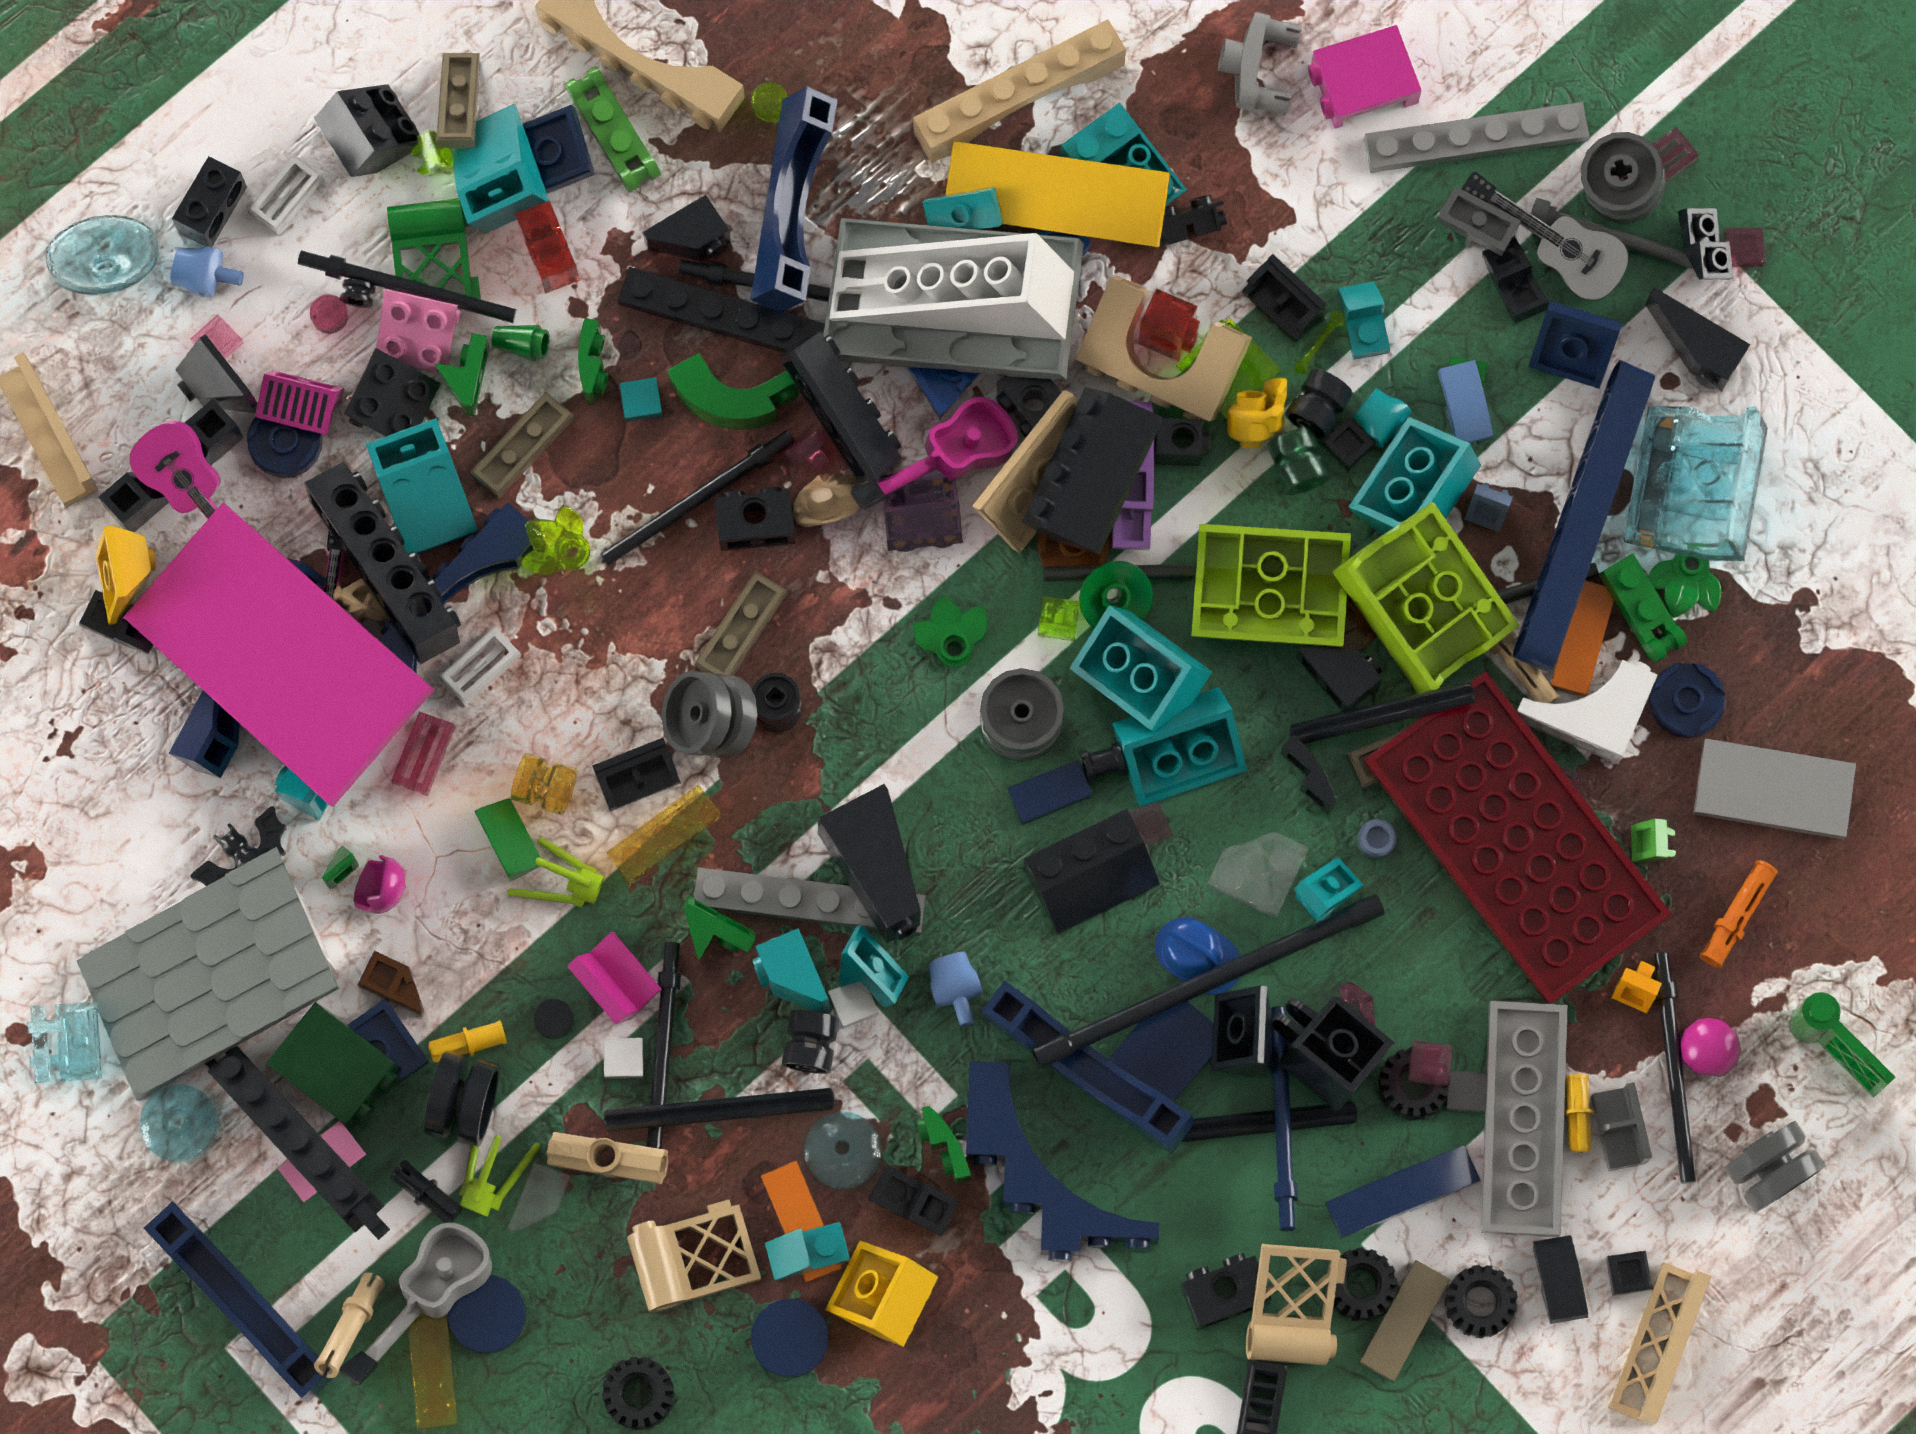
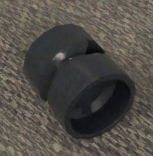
M1315 368L1311 370L1301 386L1304 395H1299L1293 399L1285 412V416L1295 427L1304 433L1318 439H1326L1337 420L1334 413L1343 412L1353 396V392L1338 377Z
M783 673L763 675L752 688L757 707L756 721L763 729L769 732L781 733L790 730L801 717L802 704L798 685L791 677Z
M792 1010L787 1033L792 1037V1040L785 1043L782 1066L807 1073H831L834 1051L829 1045L836 1041L839 1018L821 1012ZM805 1042L816 1044V1048L805 1047Z

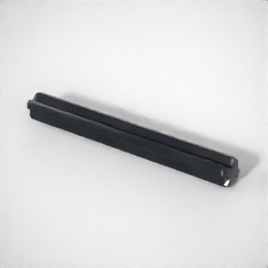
M1464 682L1295 723L1290 726V736L1294 735L1303 744L1472 704L1475 702V692L1470 682Z
M1346 1102L1338 1112L1328 1104L1290 1108L1291 1130L1355 1123L1357 1120L1355 1102ZM1275 1110L1193 1119L1195 1124L1181 1142L1276 1132Z

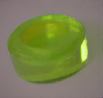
M772 82L759 85L753 91L751 97L754 114L761 120L769 122L780 119L782 101L788 97L785 89L779 84Z

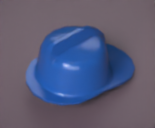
M1191 917L1177 918L1168 922L1159 931L1155 941V954L1159 963L1169 973L1183 982L1240 957L1237 947L1228 938L1202 921ZM1238 979L1205 994H1220L1228 991L1238 982Z

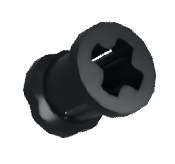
M1118 742L1112 743L1111 748L1093 753H1088L1087 750L1081 751L1082 764L1089 785L1094 784L1095 780L1100 777L1117 773L1120 777L1126 775L1124 759Z

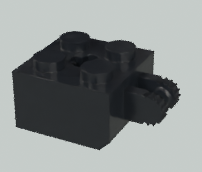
M1332 996L1318 1014L1308 1005L1304 1004L1303 1001H1300V999L1292 998L1286 1003V1011L1305 1029L1293 1020H1290L1286 1015L1278 1014L1273 1018L1272 1026L1274 1030L1291 1043L1290 1047L1278 1061V1064L1338 1112L1395 1042L1342 998Z

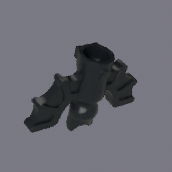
M274 806L269 807L255 820V825L260 833V846L257 849L250 847L245 836L239 834L228 823L227 826L230 831L221 839L217 835H214L213 838L221 845L224 853L234 859L235 868L225 869L211 861H206L191 874L192 880L208 886L224 877L225 874L277 847L281 856H285L286 852L282 848L281 838L287 827L277 819Z

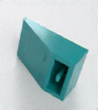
M1120 102L1061 144L1057 156L1169 172L1170 178L1165 207L1187 191Z
M515 104L476 121L475 148H451L456 191L468 225L487 234L550 204Z
M437 418L366 443L395 525L404 539L405 544L403 546L407 553L413 551L418 555L479 532Z

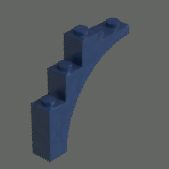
M970 1061L966 1159L974 1160V1165L981 1167L997 1166V1161H1005L1003 1207H1011V1213L1034 1214V1208H1042L1040 1255H1048V1261L1072 1262V1256L1080 1255L1081 1241H1088V1247L1111 1248V1242H1125L1128 1249L1147 1250L1150 1249V1243H1158L1159 1223L1128 1219L1101 1210L1073 1194L1051 1175L1031 1149L1018 1123L1010 1094L1008 1063Z

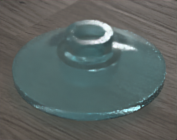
M172 1085L156 1092L147 1101L140 1118L141 1135L147 1147L158 1157L173 1162L188 1161L205 1152L212 1144L218 1128V1116L212 1101L201 1090L188 1085ZM176 1114L182 1115V1125L177 1128L171 1127V1118Z
M851 1112L831 1113L818 1120L808 1132L804 1145L805 1161L812 1175L822 1184L835 1189L854 1188L866 1182L876 1171L881 1159L880 1138L872 1124L862 1116ZM839 1142L848 1143L850 1146L849 1152L845 1155H839L835 1151L836 1144Z

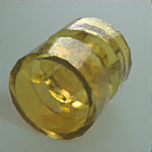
M525 753L514 777L511 800L529 806L539 802L542 810L562 816L571 800L578 770L558 762L553 766H549L545 758Z

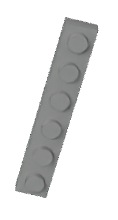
M1583 102L1365 133L1364 141L1370 173L1587 142L1589 131Z
M698 867L694 899L714 910L848 927L862 925L865 929L878 930L851 886ZM916 894L921 915L920 926L917 927L913 935H921L926 895Z

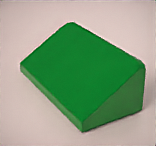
M510 798L483 806L474 811L510 882L541 867L535 863L536 858L541 857Z

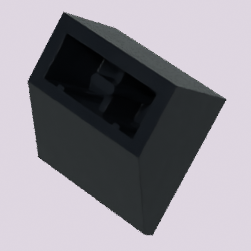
M389 84L337 91L314 117L350 177L378 173L425 144L416 125L404 110Z

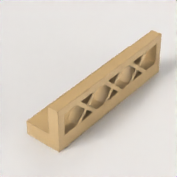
M22 352L14 356L18 367L0 376V387L66 508L97 492L98 488L25 353Z
M1665 1262L1661 1264L1609 1403V1409L1651 1426L1658 1422L1712 1276L1700 1271L1692 1274ZM1667 1274L1688 1282L1684 1296L1670 1303L1663 1290ZM1660 1296L1663 1302V1306H1660L1655 1309L1656 1303ZM1677 1304H1680L1678 1312L1675 1316L1672 1307ZM1666 1310L1673 1324L1670 1333L1656 1339L1649 1325L1652 1315ZM1647 1333L1650 1342L1641 1345L1644 1335ZM1667 1339L1662 1352L1658 1343ZM1653 1346L1659 1363L1656 1370L1642 1375L1635 1360L1638 1351ZM1633 1368V1371L1637 1378L1628 1381L1629 1375ZM1653 1376L1650 1387L1648 1389L1644 1379ZM1639 1382L1645 1395L1641 1411L1619 1403L1624 1389Z

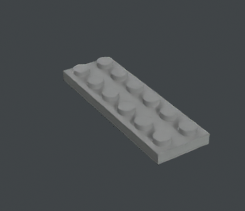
M1504 1001L1489 1002L1481 1233L1560 1237L1568 1005Z

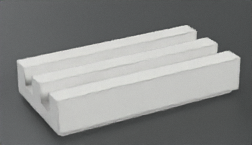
M293 154L247 210L249 215L257 218L264 226H268L275 234L279 235L324 180L323 175ZM297 167L301 169L269 210L263 213L262 209ZM310 176L309 180L300 189V191L291 200V202L282 211V213L277 217V219L273 220V218L283 208V206L292 197V195L301 186V184L306 180V178Z
M494 627L439 675V678L466 706L521 657V653ZM497 639L500 643L456 683L452 680L455 675ZM506 650L509 652L465 692L462 690Z

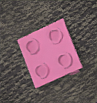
M385 289L376 348L410 367L438 373L435 364L449 365L455 324L459 323L461 310H457L458 305Z

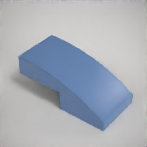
M1473 360L1439 369L1438 376L1448 409L1446 413L1453 436L1470 444L1493 438L1489 411L1476 361Z

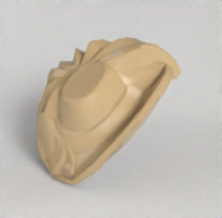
M836 472L831 476L828 473L824 475L819 474L800 491L795 500L793 516L796 524L803 527L824 525L855 514L861 509L850 494L852 487L855 486L852 482L856 481V477L851 474L840 476Z
M362 578L343 589L340 585L334 589L333 600L341 605L358 622L363 618L371 621H381L387 617Z

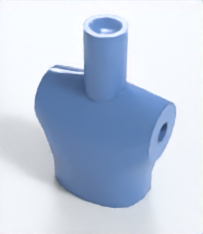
M208 246L199 248L179 247L173 260L170 280L174 286L188 289L197 296L211 298L218 282L241 286L244 272L223 268V252L219 249Z
M966 952L949 954L929 962L930 987L937 1008L954 1005L960 1027L974 1024L975 1021L968 1000L983 994L977 972L971 966Z

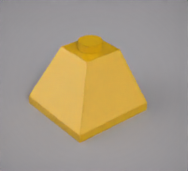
M104 526L95 556L108 624L111 625L116 624L130 604L134 602L147 585L151 571L156 569V561L153 549H147L144 535L115 526Z

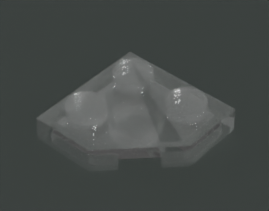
M1276 832L1268 833L1241 845L1237 844L1223 849L1207 883V887L1277 918L1309 847Z

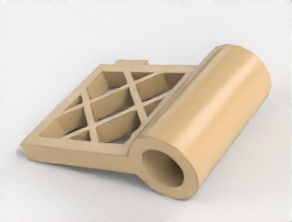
M725 1200L708 1205L706 1207L707 1214L665 1226H656L655 1221H648L632 1227L633 1234L629 1235L627 1240L649 1312L662 1311L690 1300L761 1280L739 1204L731 1206L730 1200ZM733 1216L737 1233L731 1244L710 1233L717 1220ZM711 1222L707 1231L699 1227V1225ZM690 1228L703 1236L694 1254L679 1247L675 1232ZM707 1238L728 1249L718 1268L697 1257ZM738 1238H740L743 1250L735 1246ZM731 1251L746 1259L750 1274L735 1278L721 1270ZM682 1256L690 1259L686 1269ZM694 1262L715 1273L708 1286L695 1290L691 1289L687 1274ZM718 1275L726 1279V1281L714 1284Z
M1270 1244L1261 1245L1252 1320L1249 1322L1246 1334V1355L1249 1360L1326 1366L1329 1358H1335L1337 1337L1331 1334L1330 1328L1336 1284H1344L1347 1264L1346 1259L1340 1258L1341 1253L1339 1250ZM1271 1255L1288 1257L1294 1265L1277 1280L1269 1272ZM1293 1257L1303 1258V1259H1302L1300 1262L1297 1263V1261H1296ZM1315 1259L1329 1260L1327 1274L1315 1283L1303 1270ZM1300 1272L1310 1287L1292 1300L1281 1286ZM1267 1278H1269L1272 1284L1266 1288ZM1326 1285L1325 1294L1323 1295L1320 1289ZM1276 1290L1289 1303L1277 1314L1263 1313L1264 1300ZM1317 1293L1323 1301L1322 1316H1305L1298 1306ZM1293 1310H1295L1298 1315H1288V1314H1290Z

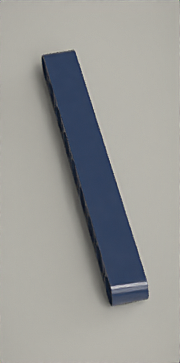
M1619 360L1616 363L1607 381L1514 646L1513 658L1545 672L1551 671L1560 654L1654 384V374L1623 360Z

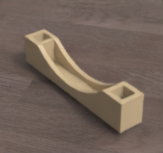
M539 0L535 5L539 24L548 32L555 35L560 32L569 38L570 44L583 53L592 52L600 57L599 61L606 68L613 72H618V70L630 76V81L643 91L651 89L656 92L668 107L674 110L681 108L691 114V119L704 129L712 127L716 131L721 132L745 98L743 84L714 66H673L652 60L634 51L621 41L606 25L594 0Z
M1107 19L913 117L914 135L930 163H933L952 153L953 141L969 143L990 126L1029 103L1071 86L1093 82L1124 66L1126 48L1111 22Z

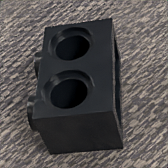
M208 156L172 217L178 233L203 246L213 247L247 188L241 172Z

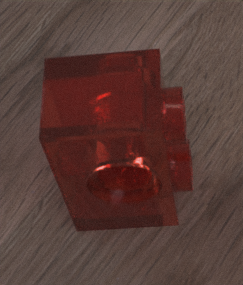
M547 201L516 213L515 216L520 233L545 294L580 281L576 264L551 202Z
M1156 288L1141 320L1138 344L1179 362L1184 351L1191 353L1199 333L1197 330L1201 322L1196 319L1198 306Z

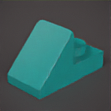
M1375 282L1338 288V296L1353 360L1388 354L1390 352V344L1383 318L1385 304Z
M1337 857L1303 879L1294 890L1296 892V899L1318 922L1331 915L1364 885L1343 861Z
M862 925L856 926L841 954L839 986L844 987L861 982L883 1007L894 1005L909 976Z
M840 1222L803 1232L802 1229H797L765 1243L775 1281L850 1261Z

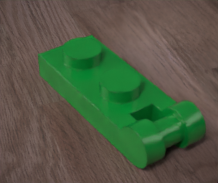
M1634 553L1598 573L1652 662L1656 663L1665 658L1666 652L1672 648L1678 650L1687 644V637L1684 631L1674 622ZM1656 627H1659L1664 635L1659 639L1655 638L1651 631Z

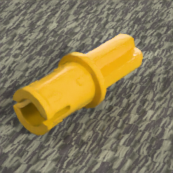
M501 1020L495 1023L470 1030L463 1027V1032L430 1041L428 1048L433 1062L439 1063L445 1051L459 1055L470 1054V1057H474V1052L500 1044H507Z
M1585 1074L1567 1075L1565 1077L1567 1110H1564V1116L1567 1117L1569 1150L1574 1153H1585L1592 1149L1590 1116L1594 1115V1110L1590 1109L1589 1075Z

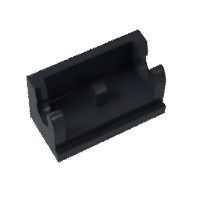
M1274 254L1268 257L1246 281L1248 284L1242 290V293L1295 343L1324 315L1326 303Z
M663 737L592 765L610 812L681 784Z

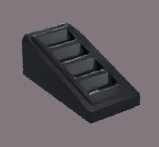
M1255 1360L1248 1361L1236 1434H1277L1288 1366ZM1258 1374L1276 1377V1385L1254 1381V1376ZM1252 1390L1273 1393V1401L1251 1397ZM1249 1406L1272 1410L1271 1417L1248 1413ZM1252 1422L1269 1425L1268 1433L1246 1429V1423Z

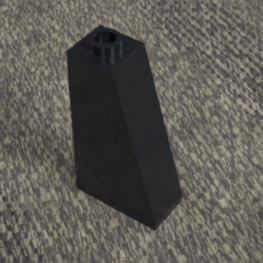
M882 784L818 818V835L883 939L888 943L896 938L898 940L906 939L916 932L917 927L920 926L921 909L889 791L886 785Z

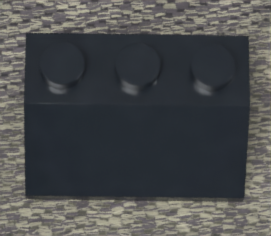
M1127 808L1024 858L1023 869L1057 935L1160 885L1145 842Z

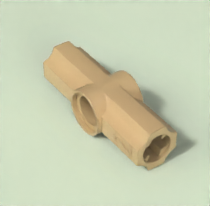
M553 1132L547 1149V1164L549 1166L601 1174L608 1178L621 1177L662 1184L668 1168L667 1150L615 1142L608 1138L595 1139ZM608 1149H614L615 1159L613 1163L607 1167H602L600 1164L601 1155Z

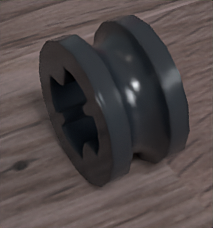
M345 279L343 281L342 287L345 289V292L340 294L339 299L341 302L359 308H369L373 305V299L370 298V295L374 294L376 290L373 284L358 279Z

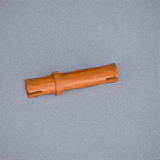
M1756 860L1754 867L1723 918H1718L1714 924L1716 930L1703 952L1699 955L1704 962L1715 968H1721L1735 942L1742 940L1745 934L1743 931L1744 927L1759 905L1774 877L1778 874L1777 869L1762 860Z

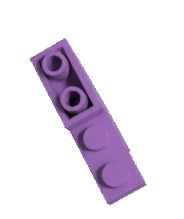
M1129 401L1153 412L1152 402ZM1154 440L1112 528L1111 549H1150L1151 511L1153 510Z

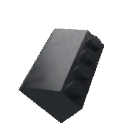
M821 331L814 333L779 356L778 359L859 484L872 482L902 459L898 452L902 448L894 433L890 429L885 432L877 420L881 417V414L870 398L865 400L857 389L861 385L857 375L849 366L844 368L837 358L840 350L830 335L824 337Z
M1085 387L1040 484L1029 503L1022 522L1049 540L1100 555L1164 418L1112 393Z

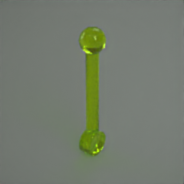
M1335 310L1330 314L1329 323L1305 357L1295 363L1294 369L1298 374H1305L1308 371L1309 362L1335 326L1338 327L1343 324L1344 314L1341 311Z

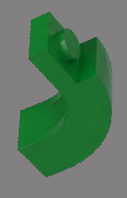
M700 353L667 370L669 383L685 407L703 421L726 429L748 430L769 425L777 421V413L774 406L777 404L785 406L798 398L800 392L787 371L754 388L735 389L728 387L713 376Z

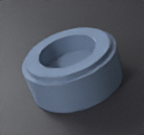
M1370 820L1360 829L1357 840L1361 852L1369 858H1385L1393 851L1396 845L1397 835L1395 829L1385 820Z

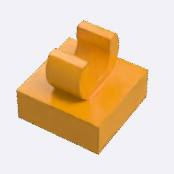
M1641 961L1637 971L1626 968L1611 998L1647 1014L1662 984L1651 979L1655 967Z

